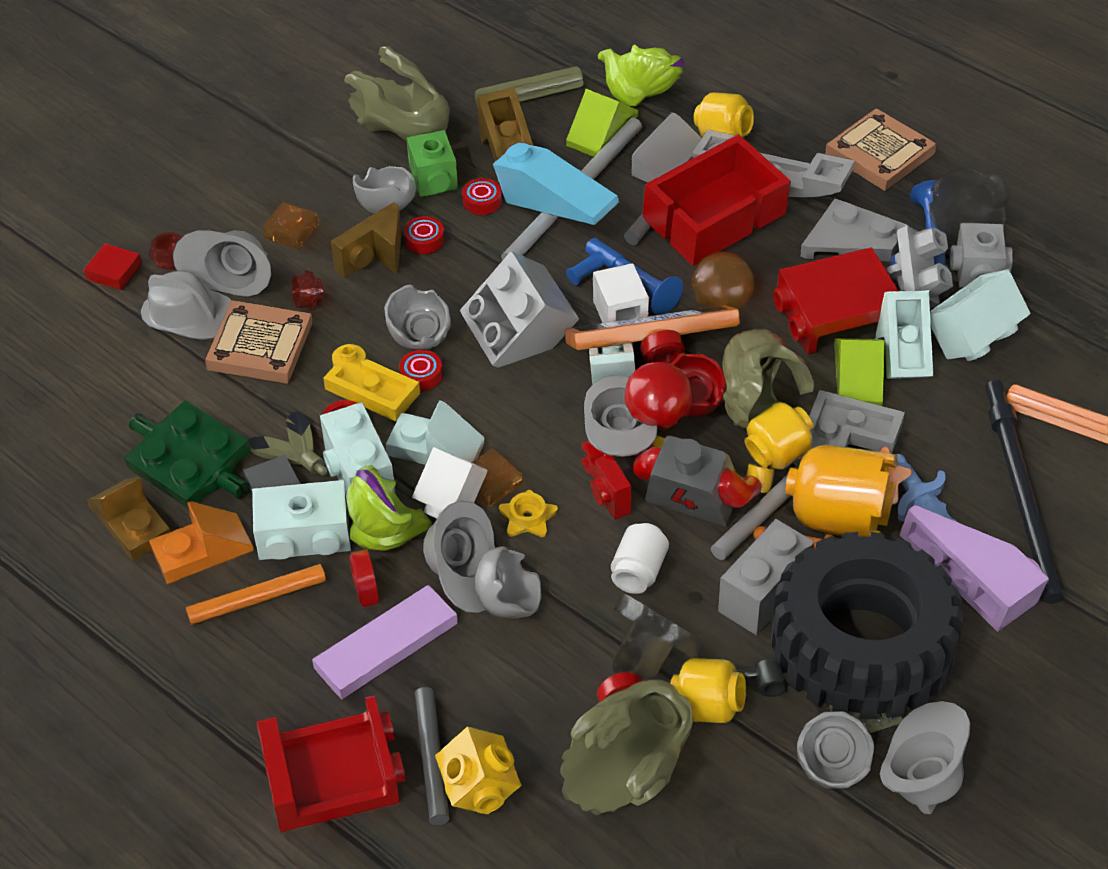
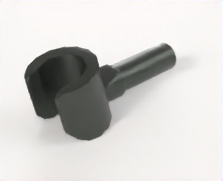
M773 659L762 660L757 663L755 668L736 669L737 672L743 673L747 683L757 682L759 693L764 697H776L785 692L781 666Z

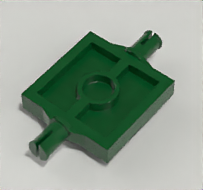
M184 400L163 421L157 424L144 417L141 413H136L135 418L132 417L130 419L129 428L142 435L144 439L124 457L128 469L187 508L188 502L198 503L205 495L220 487L234 495L237 499L243 497L242 493L246 495L248 492L249 483L233 474L236 465L251 451L248 439L188 401Z

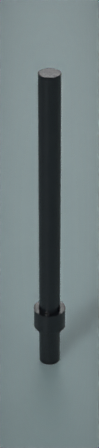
M991 380L985 385L991 407L988 412L992 430L999 435L1033 560L1049 578L1042 592L1046 603L1054 604L1063 599V593L1015 429L1018 426L1017 416L1014 407L1008 404L1002 382L1000 380Z

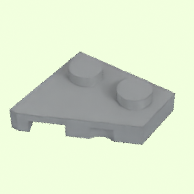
M835 198L803 242L800 257L814 259V252H838V255L872 247L880 261H890L891 255H895L899 249L897 230L908 225Z

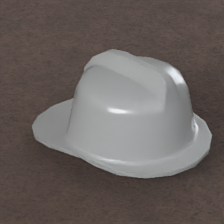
M197 230L181 238L177 242L173 253L174 266L177 271L192 273L200 280L205 289L249 297L259 294L266 288L271 278V265L267 258V252L264 251L258 239L245 231L233 230L221 233Z
M186 271L151 275L148 281V299L144 302L141 309L142 320L149 327L199 340L214 339L231 303V299L218 292L205 289L195 275Z
M612 375L604 377L593 383L586 392L584 415L585 432L588 441L597 450L608 455L621 457L637 455L649 449L656 439L657 426L645 425L634 419L625 405V387L630 376Z
M460 500L448 504L439 514L435 523L428 529L423 544L424 557L431 570L439 575L445 594L455 606L465 612L472 613L486 610L478 599L474 579L480 559L488 551L495 548L494 534L491 522L484 510L473 502Z
M944 701L927 703L909 713L900 722L893 735L888 753L881 767V780L885 787L893 792L900 793L906 800L917 805L924 814H932L937 804L950 799L962 786L964 777L962 757L969 739L971 725L965 710L955 703Z

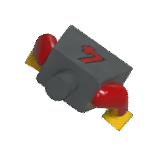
M657 435L654 443L649 449L639 453L633 464L635 475L642 480H649L645 497L646 502L725 527L728 524L733 508L742 507L758 496L760 492L768 493L771 490L775 472L774 468H763L757 464H748L746 477L742 478L736 473L729 455L725 452L700 445L693 439H680L674 436L663 438Z

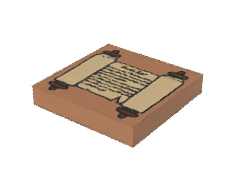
M876 108L827 143L825 155L854 160L855 167L852 170L853 172L886 191L933 156L936 150V143Z
M231 300L205 359L206 369L288 384L313 324L312 314Z

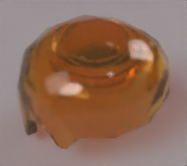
M714 252L700 261L693 273L691 288L694 289L698 303H703L708 307L727 305L738 308L744 305L753 294L755 279L751 267L741 256L731 252Z

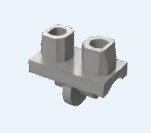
M909 226L898 229L899 253L895 254L896 264L887 267L885 270L894 284L898 285L899 291L929 290L930 308L940 305L939 294L953 287L952 275L948 267L940 263L936 265L934 263V256L942 254L948 249L946 234L935 228L917 231Z

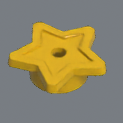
M532 490L516 495L510 503L499 505L500 512L509 519L507 534L510 537L524 532L545 537L547 532L545 521L555 515L558 509L556 505L545 504L544 499L540 495L533 493ZM530 513L532 516L525 517L524 514Z

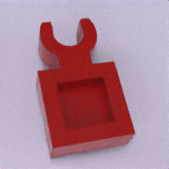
M589 441L581 443V448L587 456L582 458L581 462L586 472L594 478L591 481V490L598 505H605L614 520L630 515L631 484L613 456L597 450Z

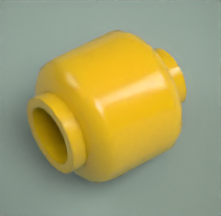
M709 93L703 98L701 104L696 107L694 112V123L702 137L707 130L731 135L739 134L744 138L745 135L750 133L754 122L753 109L740 94Z
M775 403L749 422L747 426L748 437L744 440L750 455L763 468L771 466L774 469H784L810 450L813 443L810 430L814 428V425L809 415L801 407L797 406L793 409L786 403Z
M691 658L684 663L680 674L673 675L671 679V684L674 685L678 693L686 697L691 704L693 722L728 723L736 712L743 710L746 699L745 677L743 673L737 672L734 664L729 660Z

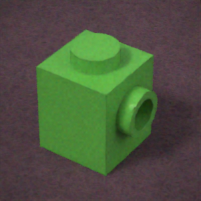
M445 130L406 137L409 168L415 179L419 196L423 197L457 190L456 159Z

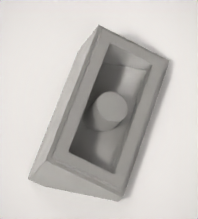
M672 112L634 151L632 155V176L650 182L693 159L692 153L702 138L680 116Z

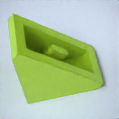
M586 89L566 139V146L594 157L630 118L638 117V110Z
M835 338L834 349L838 395L882 406L885 340Z

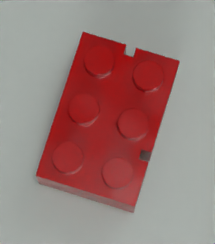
M738 134L646 183L642 218L664 239L671 236L670 245L692 266H695L750 235L753 226L759 230L785 215L791 180Z

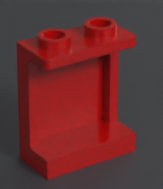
M870 247L780 269L778 287L773 290V299L778 312H784L787 317L793 339L796 342L800 341L807 354L816 353L817 342L820 336L878 322L884 293L898 291L873 248Z
M375 696L365 698L367 708L365 713L283 733L279 732L276 717L256 722L280 833L400 803L397 783L406 781L400 753H389L387 742L395 740L389 712L379 713Z

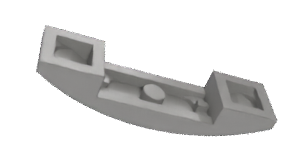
M707 130L693 151V158L736 135ZM761 153L791 180L788 197H819L840 192L855 167L854 160L821 153L815 155L811 164Z

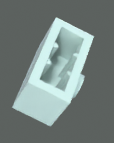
M1009 269L980 275L931 310L930 323L931 329L947 359L965 357L967 361H971L990 351L989 344L994 340H1000L1015 333L1018 330L1017 324L1031 313Z
M362 402L320 415L325 451H323L325 463L331 477L337 475L339 480H344L346 496L349 485L353 481L357 470L364 466L373 465L381 477L394 480L392 464Z
M344 480L252 489L253 533L259 560H280L295 556L330 555L335 552L351 551L349 511Z

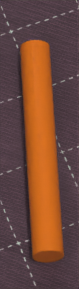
M321 564L185 608L190 624L194 625L325 582L326 578Z

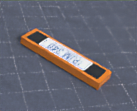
M721 305L567 328L564 330L566 344L576 350L642 341L647 336L663 330H674L682 335L734 327L740 324L738 309Z

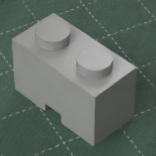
M775 519L720 578L718 612L757 636L773 618L776 589L780 583L782 572L789 563L795 562V556L809 546L814 549L815 542Z

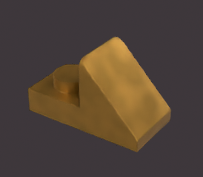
M515 87L477 97L482 144L489 143L495 162L506 153L509 147L518 142L533 146Z
M396 203L389 204L331 240L336 272L347 278L377 259L391 271L398 273L402 233L399 206Z
M139 477L125 479L87 500L89 507L133 562L152 552L149 540L171 532L167 524L147 501L142 480Z

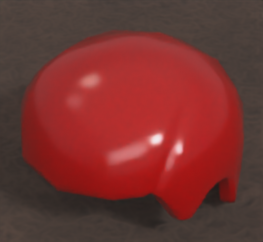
M681 353L670 363L681 369L691 384L692 405L688 417L705 416L713 412L723 402V395L727 390L723 370L717 361L703 354L686 355Z
M667 362L647 363L635 370L628 378L624 402L634 419L645 425H659L670 428L683 416H689L692 405L691 384L681 369Z

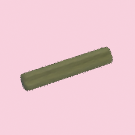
M574 66L475 90V101L477 104L478 96L515 87L519 102L575 90L583 86V75L580 68Z

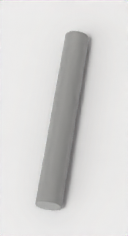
M788 474L711 546V552L717 559L725 560L754 532L756 527L760 526L791 496L785 494Z

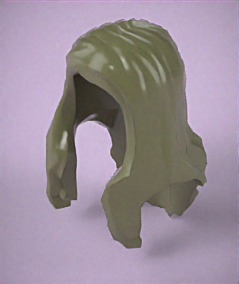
M380 47L378 53L382 56L380 61L391 67L398 74L413 80L412 83L401 86L396 84L394 80L374 78L363 74L361 71H352L346 75L344 81L357 89L356 92L350 93L351 97L348 100L350 108L354 115L358 117L357 123L364 126L367 130L391 131L407 141L406 137L447 129L450 116V106L447 100L422 74L416 64L395 52L391 47Z
M753 329L743 331L729 341L724 351L723 373L727 385V390L723 395L725 409L733 424L741 428H747L753 418L773 404L783 403L782 401H777L772 388L781 360L791 369L800 395L812 392L814 388V380L804 359L790 350L783 342V339L770 330Z
M648 680L636 683L627 689L608 696L580 717L570 733L572 737L570 749L566 750L562 755L564 762L561 765L560 774L565 779L562 787V794L565 800L580 804L583 811H590L595 815H599L605 812H615L619 807L625 806L630 802L639 806L656 796L670 782L679 753L683 749L692 730V706L686 697L679 694L674 685L663 680Z

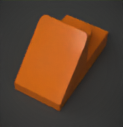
M188 502L187 505L192 521L191 525L149 540L152 553L166 583L169 584L254 551L237 513L195 502Z

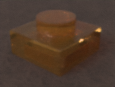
M282 202L263 225L264 238L300 249L319 225L318 215L316 212Z
M494 448L471 462L488 470L476 497L487 508L522 485V473Z

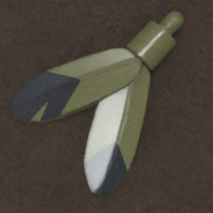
M292 412L287 417L286 428L289 442L266 436L248 439L251 452L257 456L271 460L286 455L290 464L302 465L312 474L319 473L322 476L327 474L324 460L314 452L310 423L307 417L300 412Z

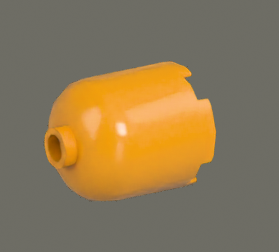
M820 445L810 449L803 456L798 469L790 468L785 494L793 496L794 512L797 519L805 527L841 537L842 534L858 532V536L870 537L871 532L881 533L876 531L878 524L888 525L896 482L888 481L890 474L888 467L896 469L898 457L896 454L835 445Z

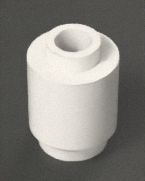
M649 523L633 524L626 529L611 563L612 581L623 591L639 594L654 584L669 548L668 539L658 527Z

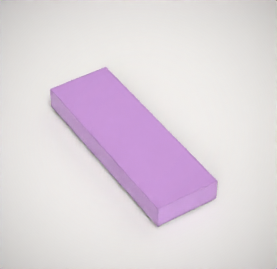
M427 585L313 658L314 669L342 700L458 624L457 614Z

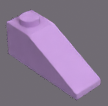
M916 505L907 512L900 536L905 541L910 542L911 547L915 551L919 552L923 549L935 559L934 566L938 567L941 565L952 578L951 585L958 589L959 594L997 632L1037 604L1049 578L1033 559L1027 558L1016 546Z

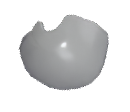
M389 166L379 170L370 167L364 180H361L358 175L353 176V187L357 200L363 208L372 214L393 202L399 206L400 211L415 196V179L403 167Z
M411 284L405 285L391 293L384 307L388 331L398 344L408 349L429 350L432 347L438 346L445 340L451 327L449 307L440 296H437L433 289L422 291L417 290Z
M503 546L488 551L478 563L474 579L478 599L484 609L500 619L531 616L538 611L542 598L541 580L537 573L529 572L522 568L520 561L525 557L523 553L508 550Z
M844 711L823 712L807 722L803 727L797 742L798 762L808 779L824 788L845 789L860 782L871 770L874 742L861 720Z

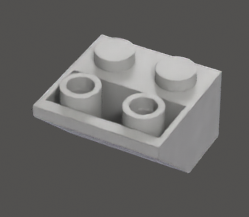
M510 251L460 310L492 366L497 368L553 349L565 336L564 329L572 328L579 320L546 267L513 251Z

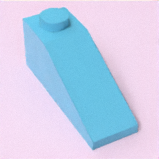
M518 142L509 147L506 153L493 164L505 201L508 204L595 225L619 203L616 194L546 148Z

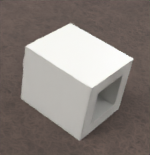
M633 263L593 272V302L602 323L648 316L649 297Z
M433 447L412 498L426 504L424 513L438 518L439 514L448 504L460 500L474 503L488 470Z

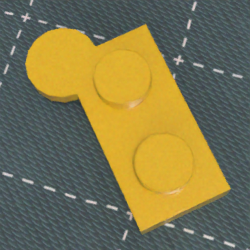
M354 344L340 346L333 352V368L323 378L325 390L350 401L362 402L365 408L396 422L400 414L404 413L420 395L418 381L373 361L366 360V353L363 348Z

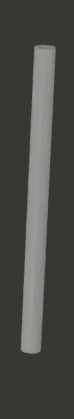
M630 118L581 172L594 180L642 129L641 122L636 118ZM541 212L501 255L502 260L510 251L523 256L560 216Z

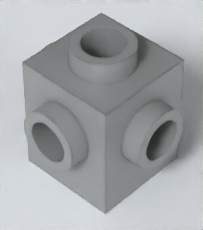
M961 223L957 246L952 245L950 252V269L957 270L959 287L964 288L983 274L1007 269L1011 271L1012 248L1005 247L1003 224Z

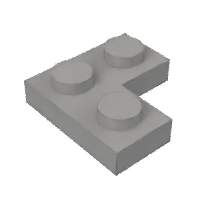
M819 390L809 415L814 425V428L810 430L813 441L810 449L820 445L847 447L848 444L879 452L883 446H887L892 454L903 425L905 412ZM803 456L794 461L793 464L800 465Z

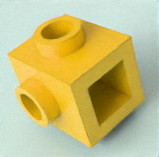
M467 726L435 755L445 784V792L450 799L451 805L454 807L489 814L500 808L504 804L505 799L521 786L514 767L513 755L507 748L502 735Z

